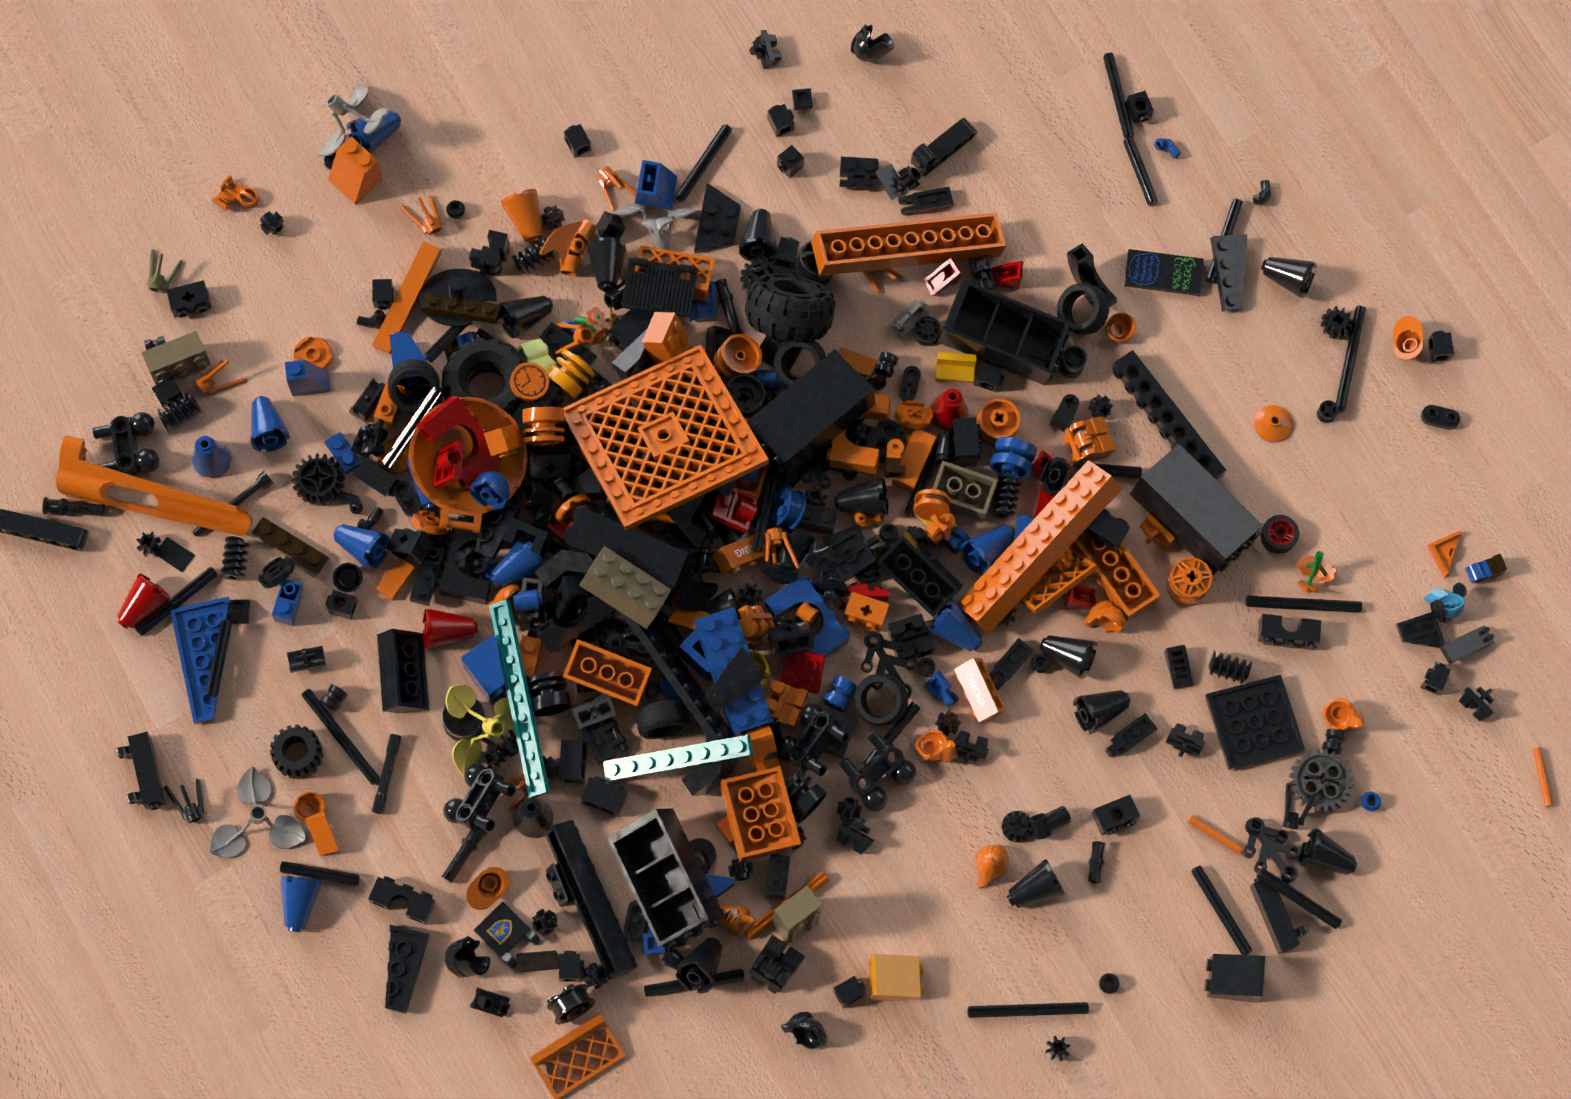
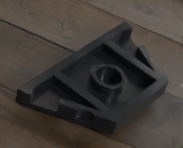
M706 184L694 253H700L701 250L708 248L715 249L721 245L735 243L741 205L710 184Z

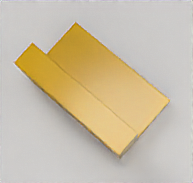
M938 352L935 380L974 383L976 355Z

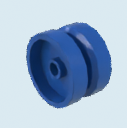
M1013 437L997 438L993 450L996 454L992 455L989 467L1000 475H1007L1016 479L1029 478L1033 468L1031 462L1035 460L1037 448L1022 439Z

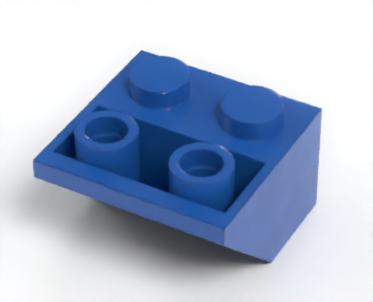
M642 160L634 203L672 211L677 175L662 163Z

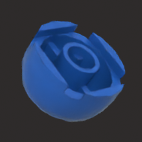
M487 471L479 474L469 488L471 489V497L477 503L484 507L487 504L491 505L494 510L502 509L510 495L509 483L498 472Z

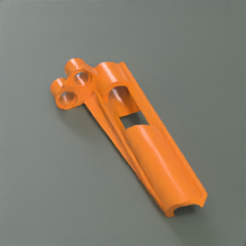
M68 435L63 438L59 456V470L56 475L57 490L61 494H65L66 497L105 504L106 506L238 536H243L248 532L252 524V517L241 507L191 494L87 462V448H85L84 439ZM111 486H119L150 493L155 496L158 508L112 499L107 496L106 491Z

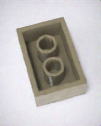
M197 331L142 352L155 385L171 376L173 379L186 377L190 372L203 370L207 365H210Z
M942 460L933 489L943 491L950 496L951 511L984 521L998 479Z

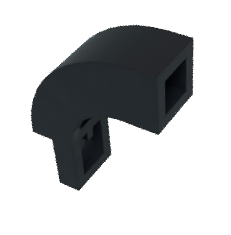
M1082 243L1068 251L1067 260L1076 283H1086L1101 289L1109 301V306L1111 307L1116 304L1117 298L1100 279L1094 265V255ZM1089 293L1084 294V296L1090 302V304L1094 303L1093 298Z

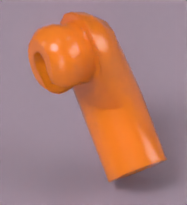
M856 513L854 521L861 527L867 528L880 524L881 518L880 515L868 516L863 513Z

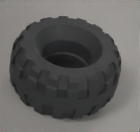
M766 274L756 278L749 287L745 312L750 326L760 333L786 341L810 342L823 338L827 331H829V328H831L836 302L833 299L832 291L818 281L791 274Z
M484 338L476 339L475 342L470 344L467 342L461 345L458 351L450 355L446 366L443 368L442 391L444 399L446 401L451 396L475 397L469 391L471 380L480 373L493 372L504 378L505 388L498 396L484 400L498 405L512 417L524 399L518 398L512 392L510 377L517 366L527 362L515 347L510 344H504L501 340L494 338L492 340H484Z

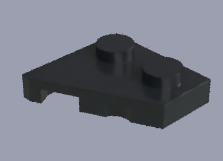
M1432 612L1396 624L1402 643L1440 648L1445 644L1437 618Z

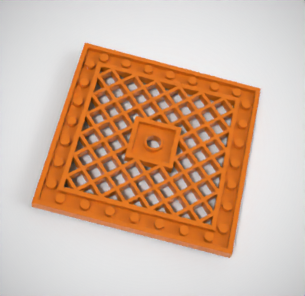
M701 345L564 407V420L626 531L769 464L768 457ZM684 376L692 378L691 383L682 382ZM697 380L701 386L695 385ZM666 385L675 386L673 392L665 390ZM679 388L688 389L686 395L678 393ZM692 391L701 392L699 398L691 396ZM649 393L657 394L655 400L647 398ZM661 397H670L668 403L660 401ZM678 399L682 400L683 402L681 406L673 404L674 400ZM631 401L639 402L638 407H631ZM691 402L696 405L694 409L687 408V403ZM644 404L651 405V410H644ZM700 406H708V411H700ZM657 407L664 408V413H656ZM713 409L716 410L717 414L712 413ZM613 410H621L620 416L613 415ZM670 410L677 411V416L673 412L669 413ZM626 413H633V419L625 418ZM683 413L691 415L690 420L681 419ZM639 416H646V422L638 421ZM696 416L704 418L703 423L694 422ZM596 417L604 419L602 424L594 423ZM709 419L717 421L716 426L707 425ZM609 420L617 422L615 427L607 426ZM722 422H723L724 426L726 427V429L720 428L721 425H722ZM622 423L630 425L628 431L620 429ZM681 425L687 426L686 429H685V432H684L683 428L681 427ZM635 426L638 427L639 433L633 432ZM691 428L700 429L698 435L690 433ZM593 429L599 430L597 435ZM604 431L612 433L610 439L602 437ZM704 431L713 432L711 438L703 436ZM664 433L669 435L666 439L659 438ZM721 434L726 437L724 441L716 439L717 435ZM617 435L625 436L623 442L615 440ZM630 438L638 439L636 445L628 443ZM730 438L733 439L734 443L729 442ZM690 440L695 441L693 446H690ZM643 441H644L645 445L647 446V448L641 446L642 443H643ZM700 442L708 444L706 449L698 448ZM602 444H607L606 449L603 448ZM713 445L721 447L720 452L711 451ZM612 446L619 447V452H610ZM726 448L735 450L732 456L724 454ZM625 449L633 451L632 455H623ZM682 450L690 452L688 458L680 456ZM638 452L646 454L644 460L636 458ZM695 453L704 455L702 461L693 459ZM652 456L654 461L658 460V462H651L649 460ZM708 457L717 458L715 464L708 463ZM610 458L615 459L614 464H612ZM664 459L673 460L671 466L664 465ZM620 461L629 462L626 468L619 466ZM677 462L685 463L684 469L676 468ZM633 464L641 465L640 471L632 470ZM690 466H698L699 468L697 472L689 471ZM646 468H654L653 474L645 473ZM660 470L668 472L666 478L658 476ZM618 473H622V474H623L622 479L620 478V476H619ZM673 473L681 475L679 481L671 479ZM629 475L637 477L635 483L627 481ZM642 478L650 480L648 486L640 484ZM659 482L663 483L661 489L653 487L654 483ZM626 487L632 489L630 494L627 491ZM637 490L645 492L643 498L635 496Z

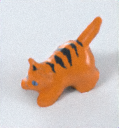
M717 900L725 915V918L719 920V925L726 926L732 935L739 936L743 934L745 924L755 922V919L750 916L751 912L749 909L740 905L729 906Z

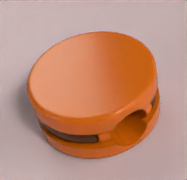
M925 489L915 495L913 510L918 517L931 521L930 517L935 514L939 521L941 515L945 513L950 514L951 498L947 493L936 489Z

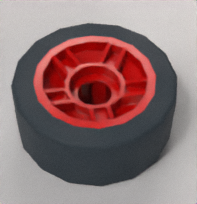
M1274 515L1265 522L1261 529V542L1270 552L1277 554L1286 553L1298 541V526L1288 516ZM1278 531V533L1283 534V536L1278 537L1276 532Z

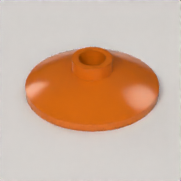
M1269 405L1258 411L1255 416L1254 426L1258 435L1264 440L1279 442L1289 436L1293 428V421L1287 410L1277 405ZM1272 419H1276L1278 423L1274 424Z

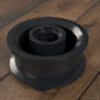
M570 984L563 988L562 993L547 1000V1009L553 1011L557 1025L568 1023L580 1017L594 1006L596 1001L594 998L589 997L586 984L576 986Z

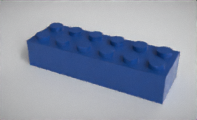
M734 607L698 618L694 621L714 683L741 646L751 657ZM760 683L723 708L732 736L773 722Z

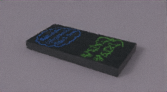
M1128 249L1124 287L1200 296L1204 259Z

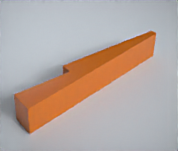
M422 242L372 344L373 347L388 354L391 353L389 335L403 331L420 299L421 289L429 279L441 256L440 248L427 242Z

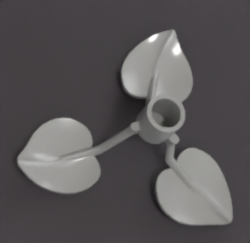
M356 83L348 103L336 93L327 100L326 105L333 110L332 115L335 117L341 130L336 131L329 138L323 149L317 153L319 156L334 154L346 139L344 135L345 129L338 115L344 116L346 113L351 112L367 122L364 128V133L366 134L373 133L381 125L383 119L388 114L386 109L376 110L370 119L365 118L354 110L367 98L369 94L367 87Z
M640 204L626 205L612 212V214L616 215L641 214L644 219L641 221V224L648 228L650 237L653 238L654 248L659 249L669 247L668 236L670 235L671 223L675 218H683L695 213L701 214L700 210L678 208L668 212L669 217L647 219L643 210L645 206Z
M251 767L244 773L237 787V795L242 803L249 804L253 802L254 806L250 810V819L239 833L233 825L218 827L212 836L210 853L221 858L235 857L242 853L245 849L246 841L241 835L251 823L261 824L265 821L272 827L269 832V839L274 846L280 849L291 848L305 841V833L301 825L291 816L279 815L275 819V824H272L269 818L266 817V809L262 805H258L257 802H264L269 798L271 785L265 776L254 767Z

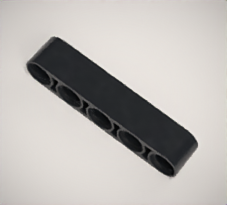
M0 509V533L76 551L84 550L89 531L86 529Z

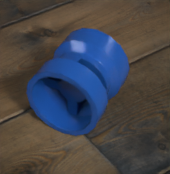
M955 527L950 535L951 539L948 541L944 539L943 542H945L944 545L954 554H958L961 544L969 540L970 537L961 528Z

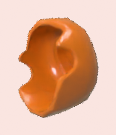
M1126 312L1115 313L1108 319L1105 325L1107 336L1116 343L1129 340L1136 331L1134 318Z
M304 792L294 801L293 811L299 820L306 822L305 818L322 811L325 812L326 803L317 792Z

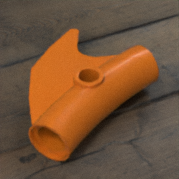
M583 219L580 222L559 227L548 237L539 253L544 255L550 251H555L561 265L560 272L568 276H577L582 256L596 231V226L591 221Z

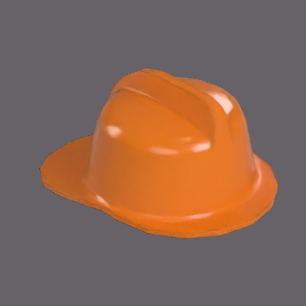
M1413 316L1400 318L1393 327L1394 352L1398 358L1413 360L1423 351L1422 324Z
M489 867L480 872L467 887L466 900L468 904L477 910H484L492 906L508 890L510 880L507 872L499 867Z

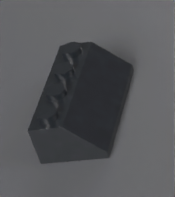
M392 628L377 634L383 712L408 713L429 710L423 633Z

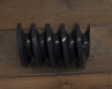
M545 237L543 238L544 241L539 239L537 244L532 243L531 249L526 247L524 249L525 253L519 251L518 257L516 255L512 256L514 264L521 273L524 271L530 274L529 267L536 270V263L543 266L542 259L549 262L548 255L555 258L554 251L544 255L539 253L547 240Z
M185 393V400L178 397V404L171 401V408L168 405H164V412L160 408L157 409L158 416L167 431V425L175 428L174 421L182 424L181 417L186 421L189 420L188 413L194 417L195 410L200 413L202 412L193 396Z
M999 475L998 488L995 490L996 495L992 504L993 510H991L990 514L994 517L1005 519L1009 516H1015V512L1011 509L1017 508V505L1012 503V501H1018L1019 498L1014 496V494H1020V490L1015 487H1021L1022 483L1011 476Z
M226 537V544L224 545L226 551L223 552L225 559L222 560L224 566L221 568L223 574L220 577L227 580L245 578L246 575L240 572L247 570V567L241 564L248 562L243 556L249 555V552L243 549L249 548L250 545L245 543L244 539L240 537Z
M1214 650L1208 669L1210 670V675L1217 671V677L1220 678L1225 673V680L1231 675L1233 682L1240 678V684H1243L1249 676L1252 661L1248 665H1246L1245 659L1239 663L1238 657L1231 661V655L1229 654L1224 659L1222 652L1216 657V651Z

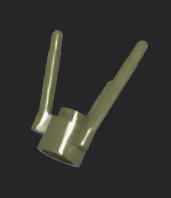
M152 249L147 285L149 290L163 293L164 289L167 290L169 288V284L179 269L182 260L177 262L168 279L165 280V276L160 275L163 254L159 255L154 274L155 250Z

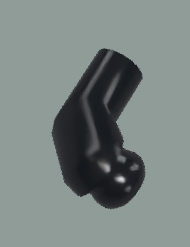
M341 491L339 500L349 504L351 513L360 514L363 510L360 498L357 495Z
M375 507L366 521L364 519L359 520L357 527L370 530L379 521L384 511L380 507Z

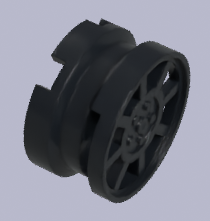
M924 316L918 319L914 327L916 342L922 346H932L938 342L941 334L939 321L931 316Z

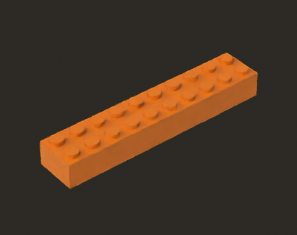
M997 212L821 230L815 232L811 241L820 276L944 263L949 258H953L955 262L969 260V258H979L988 255V258L1000 257L1006 247Z
M1088 460L957 602L965 615L990 634L1122 490L1120 485L1110 474Z

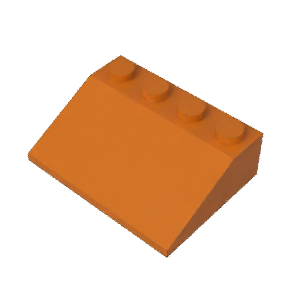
M780 766L721 780L719 786L739 862L761 858L801 845Z

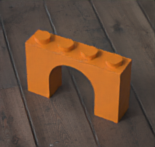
M875 394L876 405L859 419L888 422L891 397ZM847 429L831 441L833 442L832 448H828L827 460L830 462V467L876 475L880 459L879 449L854 445L845 436Z

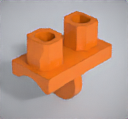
M945 513L940 516L938 521L935 514L931 516L932 523L925 529L928 533V538L935 545L943 538L946 541L951 539L949 530L955 527V517L952 514Z
M1151 514L1139 526L1148 537L1145 542L1149 544L1153 541L1164 551L1175 539Z

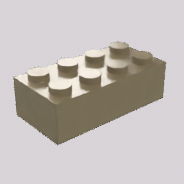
M605 546L579 584V586L646 629L656 617L671 591L670 588Z
M806 886L774 910L772 925L786 944L790 941L794 943L802 937L804 930L808 929L810 931L819 924L822 904L810 888Z

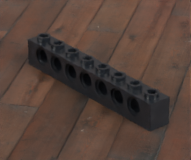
M1134 350L1115 361L1112 367L1114 376L1124 383L1127 393L1134 396L1138 407L1144 409L1148 414L1149 421L1158 427L1161 437L1165 440L1167 439L1171 444V449L1178 444L1186 451L1187 447H1192L1195 453H1188L1198 463H1205L1207 466L1205 469L1216 480L1221 478L1226 472L1225 467ZM1133 372L1137 377L1132 378L1128 373ZM1145 387L1149 392L1143 393L1140 388ZM1157 402L1160 405V407L1155 408L1152 406L1151 403ZM1163 417L1170 418L1172 422H1165L1163 420ZM1175 432L1182 433L1183 438L1176 437Z

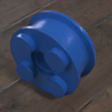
M787 485L781 486L774 494L769 524L774 527L782 526V529H787V532L794 530L805 512V493L800 490L792 491V488Z

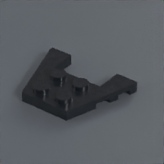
M673 473L671 479L679 481L681 475ZM733 480L715 490L729 497L737 481ZM706 494L666 512L697 548L707 532L689 521Z

